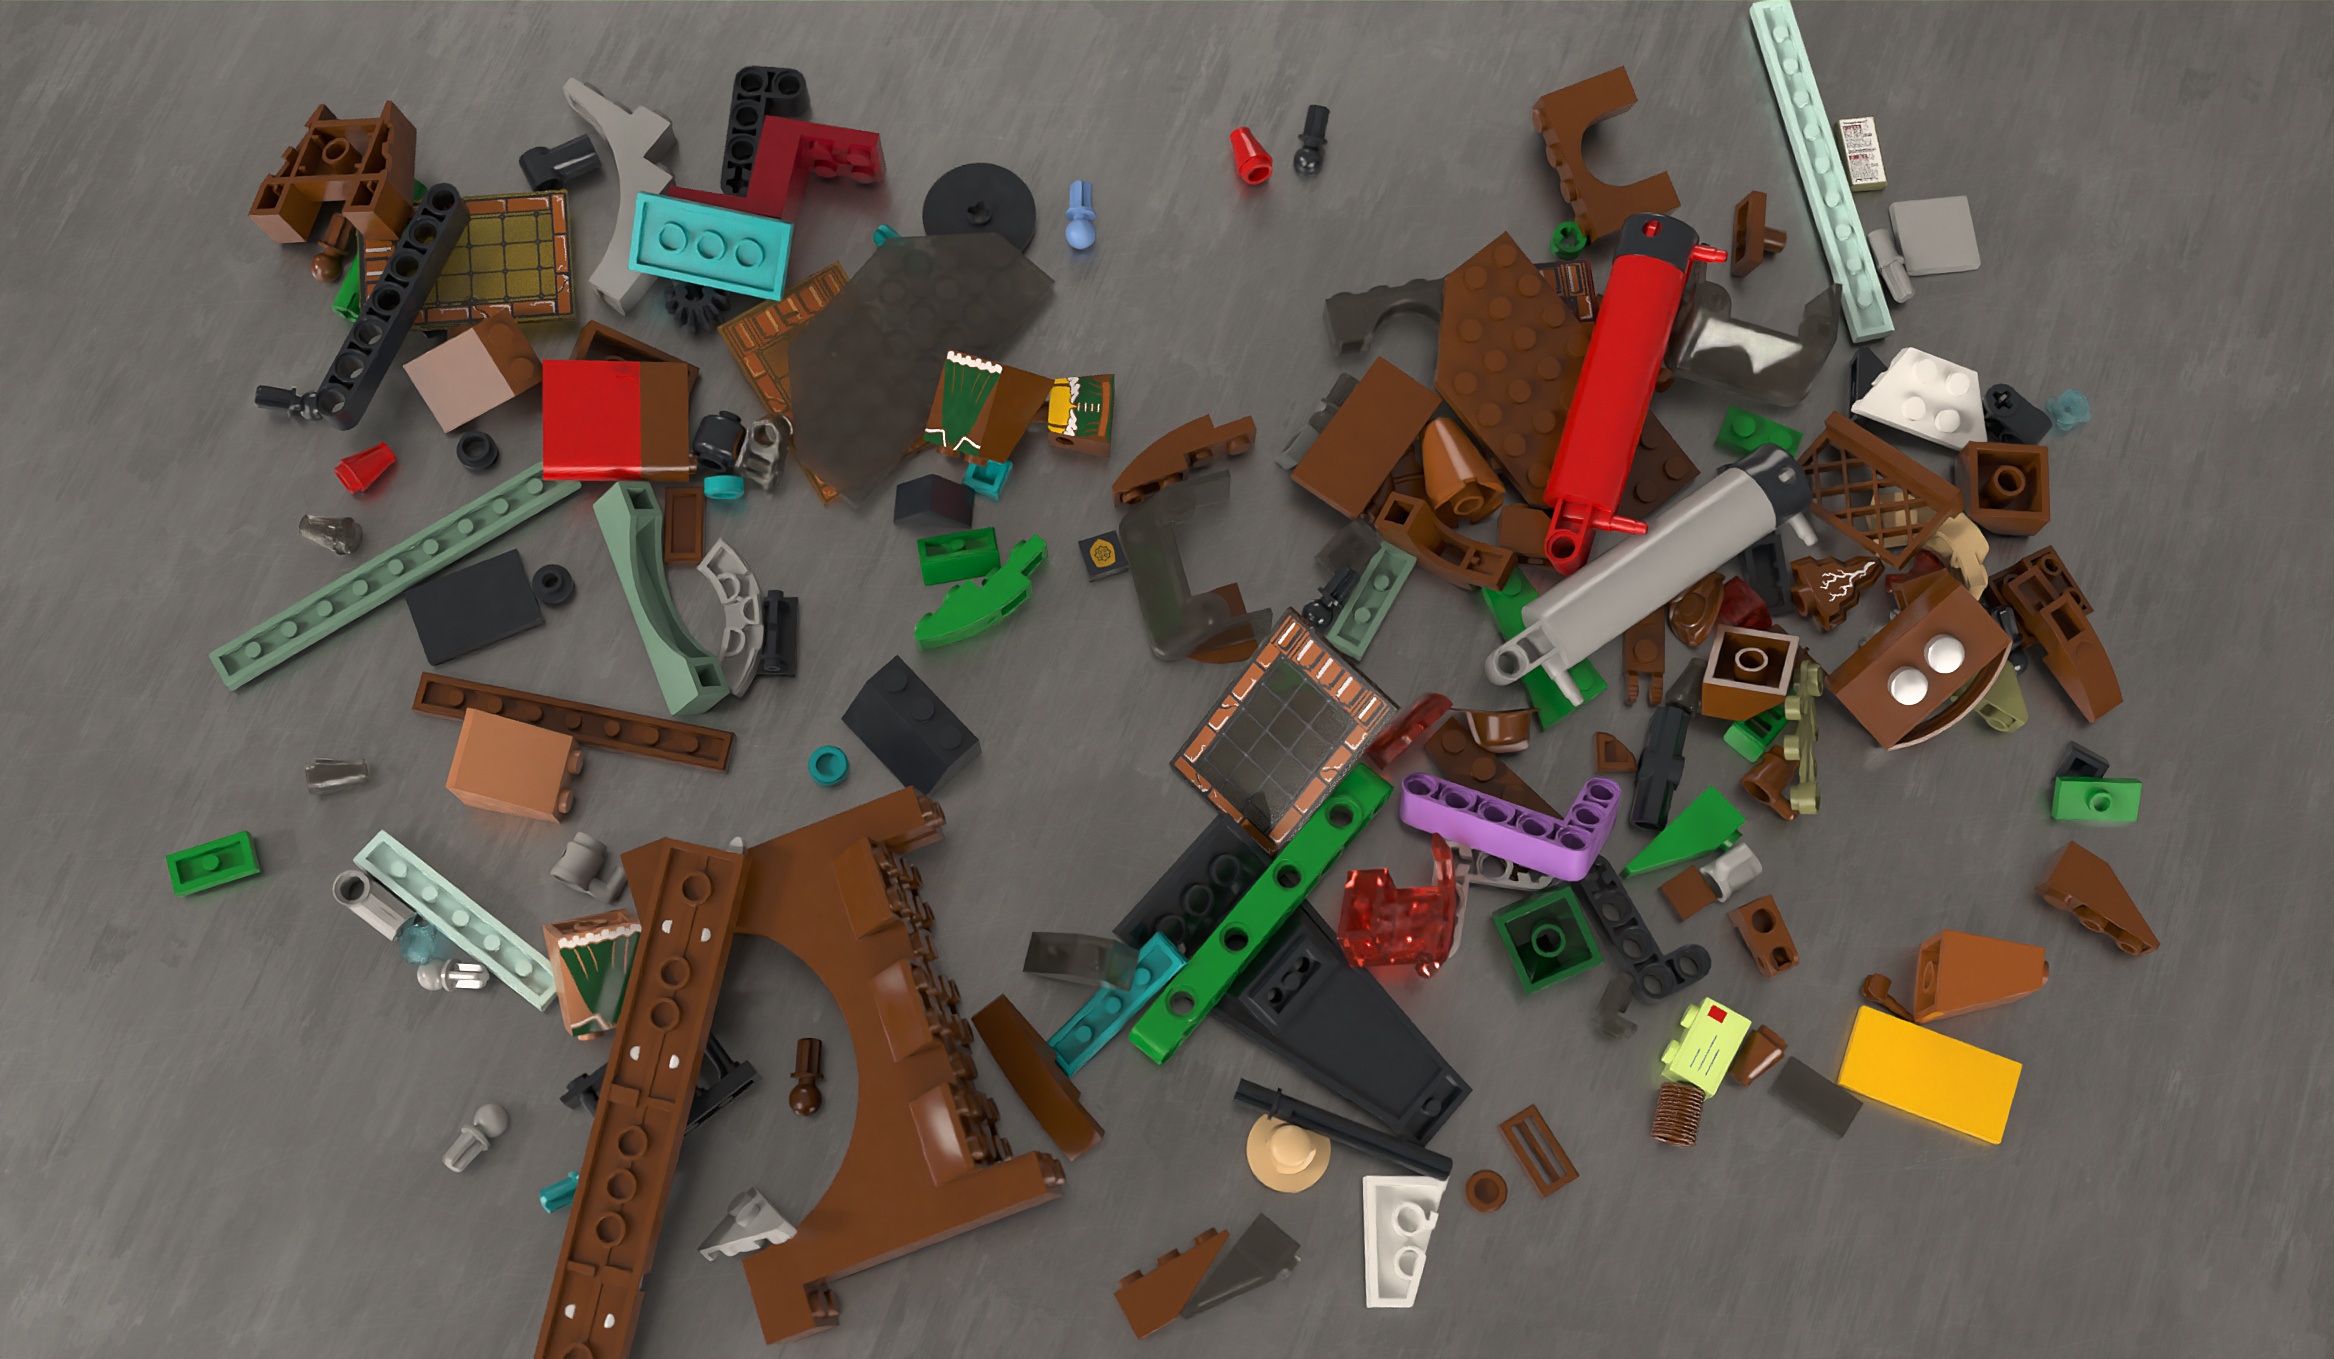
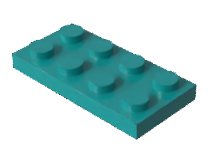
M639 191L637 192L628 270L781 301L784 296L794 222L657 193Z

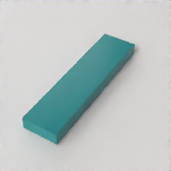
M1161 931L1157 932L1046 1041L1057 1054L1056 1064L1068 1077L1074 1076L1189 962Z

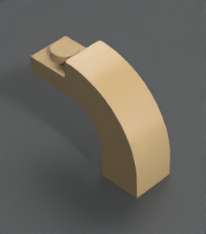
M1903 492L1879 495L1880 504L1904 500ZM1909 495V500L1915 499L1914 497ZM1874 496L1870 505H1875ZM1928 506L1910 509L1912 524L1929 522L1937 512ZM1905 510L1881 513L1883 529L1906 526ZM1961 512L1955 519L1949 517L1922 549L1937 556L1948 569V572L1953 573L1957 581L1962 583L1978 601L1988 584L1987 572L1982 563L1990 548L1979 528ZM1876 514L1866 515L1865 518L1869 530H1878ZM1908 535L1884 538L1885 548L1907 546L1909 544ZM1879 539L1873 540L1874 542L1879 544Z

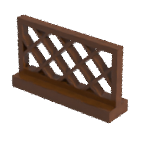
M1834 410L1824 421L1826 429L1797 460L1805 474H1814L1815 489H1812L1813 499L1816 498L1817 503L1812 501L1807 511L1900 572L1949 517L1955 519L1965 508L1961 490ZM1828 443L1841 451L1840 461L1819 464L1818 454ZM1865 466L1871 470L1872 480L1849 484V468ZM1837 470L1843 471L1844 485L1821 488L1820 473ZM1877 474L1883 477V479H1878ZM1897 486L1903 490V501L1880 504V488ZM1867 490L1874 491L1875 505L1852 508L1850 493ZM1845 494L1846 509L1829 512L1823 508L1822 497ZM1909 495H1911V496L1914 497L1915 499H1910V500H1909ZM1928 506L1937 512L1929 522L1912 524L1910 509ZM1905 510L1906 526L1883 529L1881 513ZM1876 514L1878 530L1859 532L1854 528L1853 517ZM1847 518L1848 524L1842 521L1841 519ZM1908 535L1909 544L1898 557L1885 549L1884 538ZM1879 539V544H1877L1873 540Z

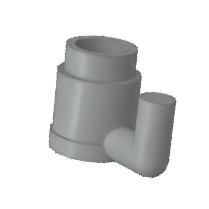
M581 832L576 834L573 842H568L556 866L553 867L550 873L551 876L581 892L588 893L606 903H612L618 898L627 881L625 870L619 866L614 868L606 884L594 878L604 861L602 856L607 846Z
M1741 843L1711 863H1707L1699 871L1716 895L1717 900L1725 902L1733 894L1753 882L1754 877L1762 872V867L1750 848L1745 843Z

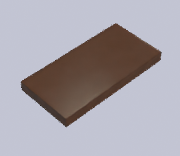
M1378 356L1292 472L1290 478L1356 522L1441 405L1443 398L1381 356Z

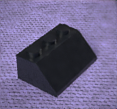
M898 655L865 683L841 718L844 724L905 788L913 785L923 794H928L930 798L982 753L979 739Z

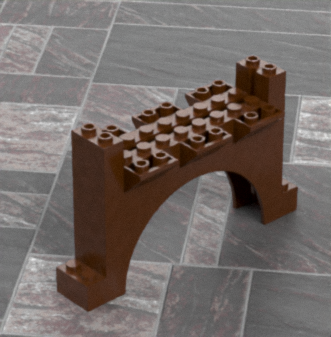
M913 785L747 849L746 856L753 858L734 933L753 934L773 939L787 947L813 969L830 990L843 1013L851 1033L858 1070V1105L855 1125L842 1165L829 1189L815 1208L795 1227L798 1232L792 1238H788L781 1243H773L762 1251L741 1260L766 1345L793 1343L840 1325L837 1317L841 1313L840 1303L833 1289L829 1290L827 1283L1065 1195L1062 1184L1067 1183V1179L1058 1158L1053 1160L1051 1154L1035 1150L1014 1158L1007 1138L1000 1137L996 1122L1001 1121V1117L993 1097L987 1098L986 1093L976 1090L973 1080L978 1078V1072L971 1056L973 1052L970 1043L974 1042L973 1031L966 1018L961 1019L957 1004L961 1002V995L954 979L948 980L946 975L939 973L934 960L939 958L938 950L933 940L935 937L931 926L936 925L931 906L928 902L923 903L918 889L923 886L921 874L915 863L910 865V862L905 857L902 858L900 856L945 838L941 826L946 824V818L938 801L933 802L928 794H923ZM665 837L620 854L641 927L643 926Z

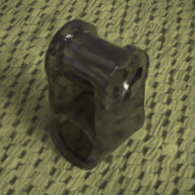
M772 412L749 425L742 450L734 466V476L746 477L763 485L764 490L772 492L776 488L783 475L785 459L794 436L793 422L784 413ZM766 425L774 431L775 441L768 437L765 430Z

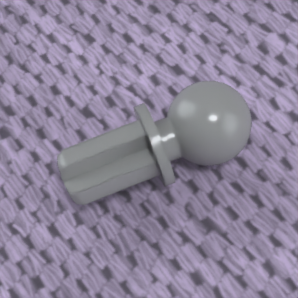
M433 957L426 959L420 964L417 978L425 989L436 991L445 988L447 991L455 992L460 988H484L487 980H490V973L487 972L484 964L462 963L457 958L445 961L441 958Z
M493 1103L482 1106L475 1114V1127L464 1125L461 1128L463 1134L443 1155L442 1161L454 1172H461L481 1150L487 1151L490 1148V1143L486 1138L499 1136L508 1126L509 1117L506 1110L502 1106Z

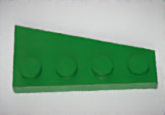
M1516 564L1502 592L1480 587L1498 631L1502 633L1505 642L1526 630L1521 614L1522 608L1540 596ZM1587 657L1567 670L1584 697V701L1577 706H1574L1565 697L1556 682L1550 679L1541 664L1521 677L1528 701L1532 703L1533 707H1541V710L1535 713L1542 733L1607 689L1608 684Z

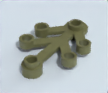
M1802 660L1801 668L1794 669V689L1797 694L1786 696L1785 698L1786 719L1800 721L1795 735H1785L1784 756L1786 760H1799L1800 783L1799 786L1791 787L1790 794L1792 810H1799L1800 814H1819L1821 795L1819 783L1816 781L1818 766L1814 742L1818 741L1819 730L1814 696H1822L1823 671L1821 664H1812L1810 660Z

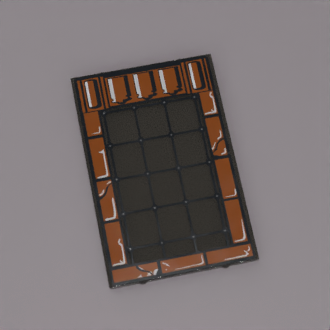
M1290 606L1169 762V765L1219 813L1221 811L1229 813L1262 850L1275 861L1401 707Z

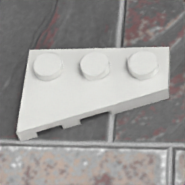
M1429 1176L1363 1177L1367 1308L1413 1307L1427 1257L1425 1253L1432 1229L1436 1225L1439 1214L1437 1213L1442 1192L1446 1189L1448 1179L1442 1182Z

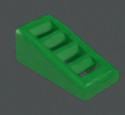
M1792 688L1791 695H1796L1797 693ZM1779 704L1768 709L1779 721H1776L1765 711L1751 717L1769 731L1768 734L1748 718L1744 721H1735L1723 736L1724 741L1750 762H1755L1791 721L1786 719L1785 709Z

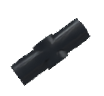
M1657 706L1652 716L1647 746H1644L1637 765L1638 771L1635 775V781H1638L1629 823L1637 828L1662 832L1668 822L1673 792L1679 786L1685 764V756H1682L1691 715L1684 712L1683 709L1671 706Z

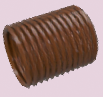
M1674 1082L1662 1083L1659 1090L1661 1093H1659L1657 1109L1655 1110L1656 1114H1654L1655 1118H1653L1655 1121L1653 1122V1129H1651V1136L1657 1140L1674 1145L1695 1146L1696 1136H1698L1697 1132H1699L1698 1128L1700 1127L1698 1124H1700L1699 1120H1701L1703 1103H1705L1703 1101L1705 1100L1704 1096H1706L1705 1092L1685 1084Z

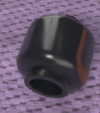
M720 411L718 415L710 414L702 418L692 443V450L697 453L698 463L718 472H725L727 468L739 465L749 440V432L740 424L742 420L739 416L728 411Z

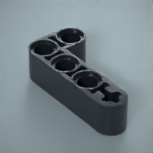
M746 66L736 74L720 179L723 194L746 198L766 115L798 117L809 109L810 96L806 80L798 70L780 67ZM752 88H760L756 92H748ZM792 90L798 91L793 95H785V93ZM748 121L756 122L751 126H743ZM743 155H752L747 160H738ZM740 180L744 182L745 187L741 188Z
M1598 854L1588 872H1596L1599 878L1596 881L1593 879L1586 881L1585 878L1578 881H1569L1573 892L1621 976L1639 1003L1647 1006L1660 1004L1692 987L1709 973L1712 962L1710 954L1704 947L1698 944L1690 943L1665 956L1662 954L1612 865L1605 857ZM1606 888L1608 891L1596 900L1594 895L1598 891L1601 893ZM1605 903L1616 905L1621 913L1620 920L1612 921L1606 918L1602 911V905ZM1625 939L1637 941L1641 947L1640 957H1632L1625 952L1623 947ZM1682 956L1690 957L1696 962L1698 967L1696 975H1690L1683 971L1680 965V958ZM1646 975H1653L1661 981L1662 992L1660 994H1654L1645 987L1644 978Z

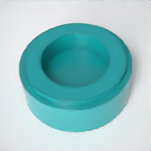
M729 475L708 477L704 479V494L708 498L719 500L739 498L744 495V479Z
M827 745L816 749L812 753L808 762V770L812 779L818 785L825 788H833L841 785L847 779L850 772V763L846 754L840 748Z

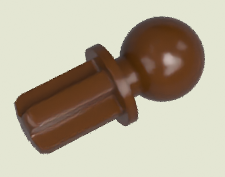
M341 213L333 214L324 240H319L318 242L320 246L325 248L324 252L314 256L310 264L312 275L320 282L330 283L337 280L342 273L339 255L348 256L349 254L346 248L354 225Z
M801 1038L798 1040L795 1073L790 1075V1078L799 1079L798 1085L790 1092L789 1105L792 1111L800 1116H811L822 1105L821 1091L815 1086V1080H824V1075L820 1074L822 1041L816 1038Z

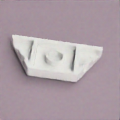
M1912 347L1902 349L1891 361L1890 368L1886 372H1882L1872 383V389L1862 400H1857L1851 408V412L1959 452L1969 441L1987 442L1978 373Z

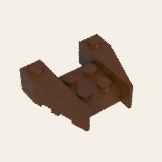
M391 100L386 101L380 118L339 120L325 104H320L304 125L308 132L296 148L289 146L281 156L285 163L275 176L269 173L261 183L248 216L275 243L307 242L322 202L346 200L341 213L368 240H400L413 208L417 129Z

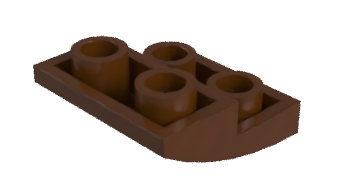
M2052 545L2019 560L2016 564L1989 576L1987 587L1982 592L1992 609L1997 606H2010L2013 609L2018 633L2024 637V642L2018 645L2022 649H2026L2040 641L2000 589L2033 566H2038L2060 596L2069 592L2085 616L2094 612Z

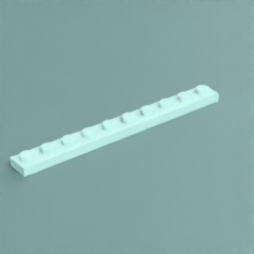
M1766 0L1753 3L1750 8L1752 21L1853 343L1891 336L1895 329L1790 0Z

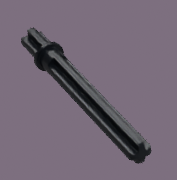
M1243 1078L1239 1082L1233 1102L1267 1114V1120L1271 1121L1272 1117L1442 1182L1446 1181L1451 1173L1453 1160L1450 1157L1281 1093L1282 1088L1278 1087L1277 1091H1274Z

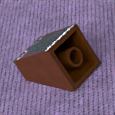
M948 349L923 440L938 444L936 452L959 458L960 452L965 453L964 461L986 467L988 460L1004 464L1051 392L1055 380Z

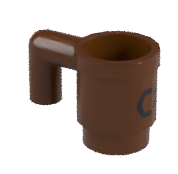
M1774 745L1769 752H1764L1751 769L1740 779V783L1754 799L1763 804L1770 805L1785 820L1793 821L1800 815L1799 810H1792L1791 800L1788 801L1781 794L1794 778V772L1799 767L1798 760H1786L1784 748Z

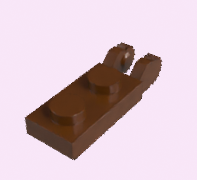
M1665 604L1623 632L1622 674L1625 675L1626 702L1635 703L1639 694L1638 675L1650 676V703L1661 704L1663 674L1665 673Z

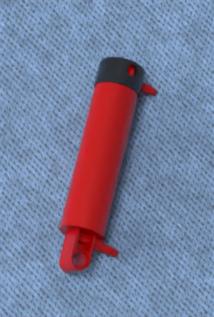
M1649 212L1630 215L1624 220L1612 259L1611 273L1543 495V501L1555 509L1544 550L1553 567L1565 576H1570L1587 564L1597 530L1612 532L1613 530L1633 535H1645L1648 531V524L1646 522L1617 515L1683 290L1688 283L1694 260L1709 263H1725L1728 258L1726 250L1699 245L1700 236L1696 230L1684 221L1672 216ZM1568 546L1575 547L1573 554L1569 557L1558 558V554L1563 548Z

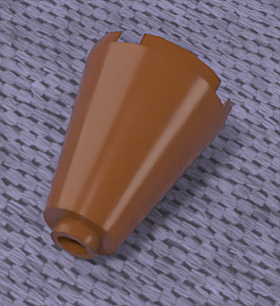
M1436 417L1428 421L1420 433L1428 506L1434 515L1451 529L1459 528L1458 521L1470 519L1472 525L1491 516L1504 502L1502 494L1506 492L1502 481L1454 419Z

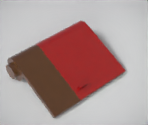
M543 359V480L688 482L689 474L697 473V453L689 451L688 363Z

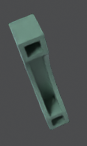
M618 481L592 505L671 716L704 714L730 693L717 656L706 650L690 634L672 602L662 561L661 530L663 515L650 481Z

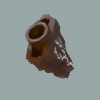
M1807 556L1792 561L1790 566L1796 586L1790 588L1793 605L1804 617L1812 614L1819 625L1829 632L1847 620L1846 613L1859 604L1860 593L1871 588L1886 568L1880 558L1871 556H1856L1844 562L1832 556L1820 560Z

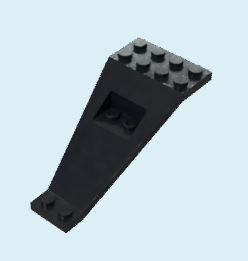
M1221 811L1112 932L1135 955L1157 932L1161 931L1185 958L1190 961L1274 861L1229 813ZM1285 874L1278 880L1280 885L1285 888L1296 887ZM1306 898L1209 1012V1014L1385 1121L1401 1139L1421 1147H1425L1473 1091ZM1233 935L1227 939L1225 945L1232 951H1239L1246 947L1248 940L1241 935ZM1302 957V966L1296 969V961L1298 958ZM1170 980L1165 986L1167 987L1172 982V980ZM1275 987L1276 994L1269 1000L1268 993ZM1183 997L1191 1003L1195 1004L1191 999Z

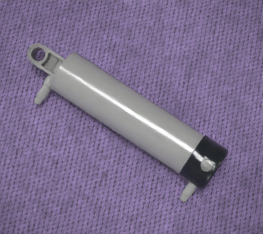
M1765 443L1730 465L1725 472L1647 523V534H1631L1522 608L1521 614L1526 630L1503 644L1486 658L1484 662L1486 678L1495 685L1506 686L1541 664L1550 679L1556 682L1562 693L1574 706L1582 703L1584 697L1580 693V688L1567 670L1786 522L1790 523L1800 539L1804 540L1807 546H1811L1818 541L1814 529L1803 515V512L1812 504L1813 497L1808 477L1800 464L1783 447L1774 443ZM1499 656H1506L1513 662V674H1506L1499 668Z

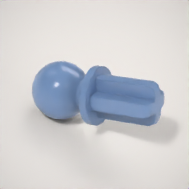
M1076 180L1075 183L1070 185V208L1066 210V218L1071 221L1066 228V239L1072 247L1077 249L1089 247L1096 237L1095 227L1090 222L1096 218V211L1092 209V184L1083 180Z

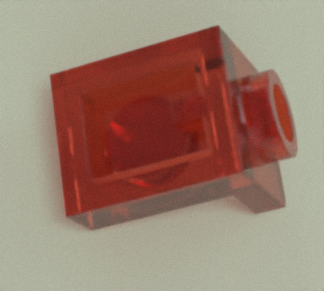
M1736 575L1723 584L1724 597L1718 617L1727 626L1766 631L1772 626L1773 622L1765 601L1741 578Z

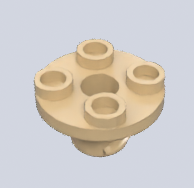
M1267 1114L1261 1116L1252 1127L1246 1145L1247 1161L1253 1174L1265 1186L1279 1192L1296 1193L1311 1187L1321 1178L1329 1164L1331 1155L1329 1138L1272 1117L1271 1121L1267 1120Z

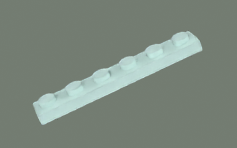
M383 829L353 859L359 868L479 963L484 964L488 970L541 1012L558 996L551 963L547 958Z

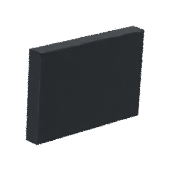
M517 548L403 592L425 655L431 666L545 622Z

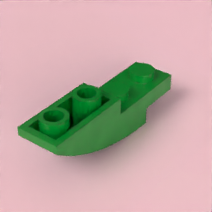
M1036 533L1028 541L1025 539L1021 540L1011 550L1009 554L1010 559L1000 569L995 567L984 577L981 589L970 579L962 586L958 584L953 586L942 600L944 604L934 614L931 612L925 614L916 624V632L913 634L916 646L921 651H926L963 641L986 630L1017 609L1033 594L1031 581L1027 577L1048 557L1047 543Z

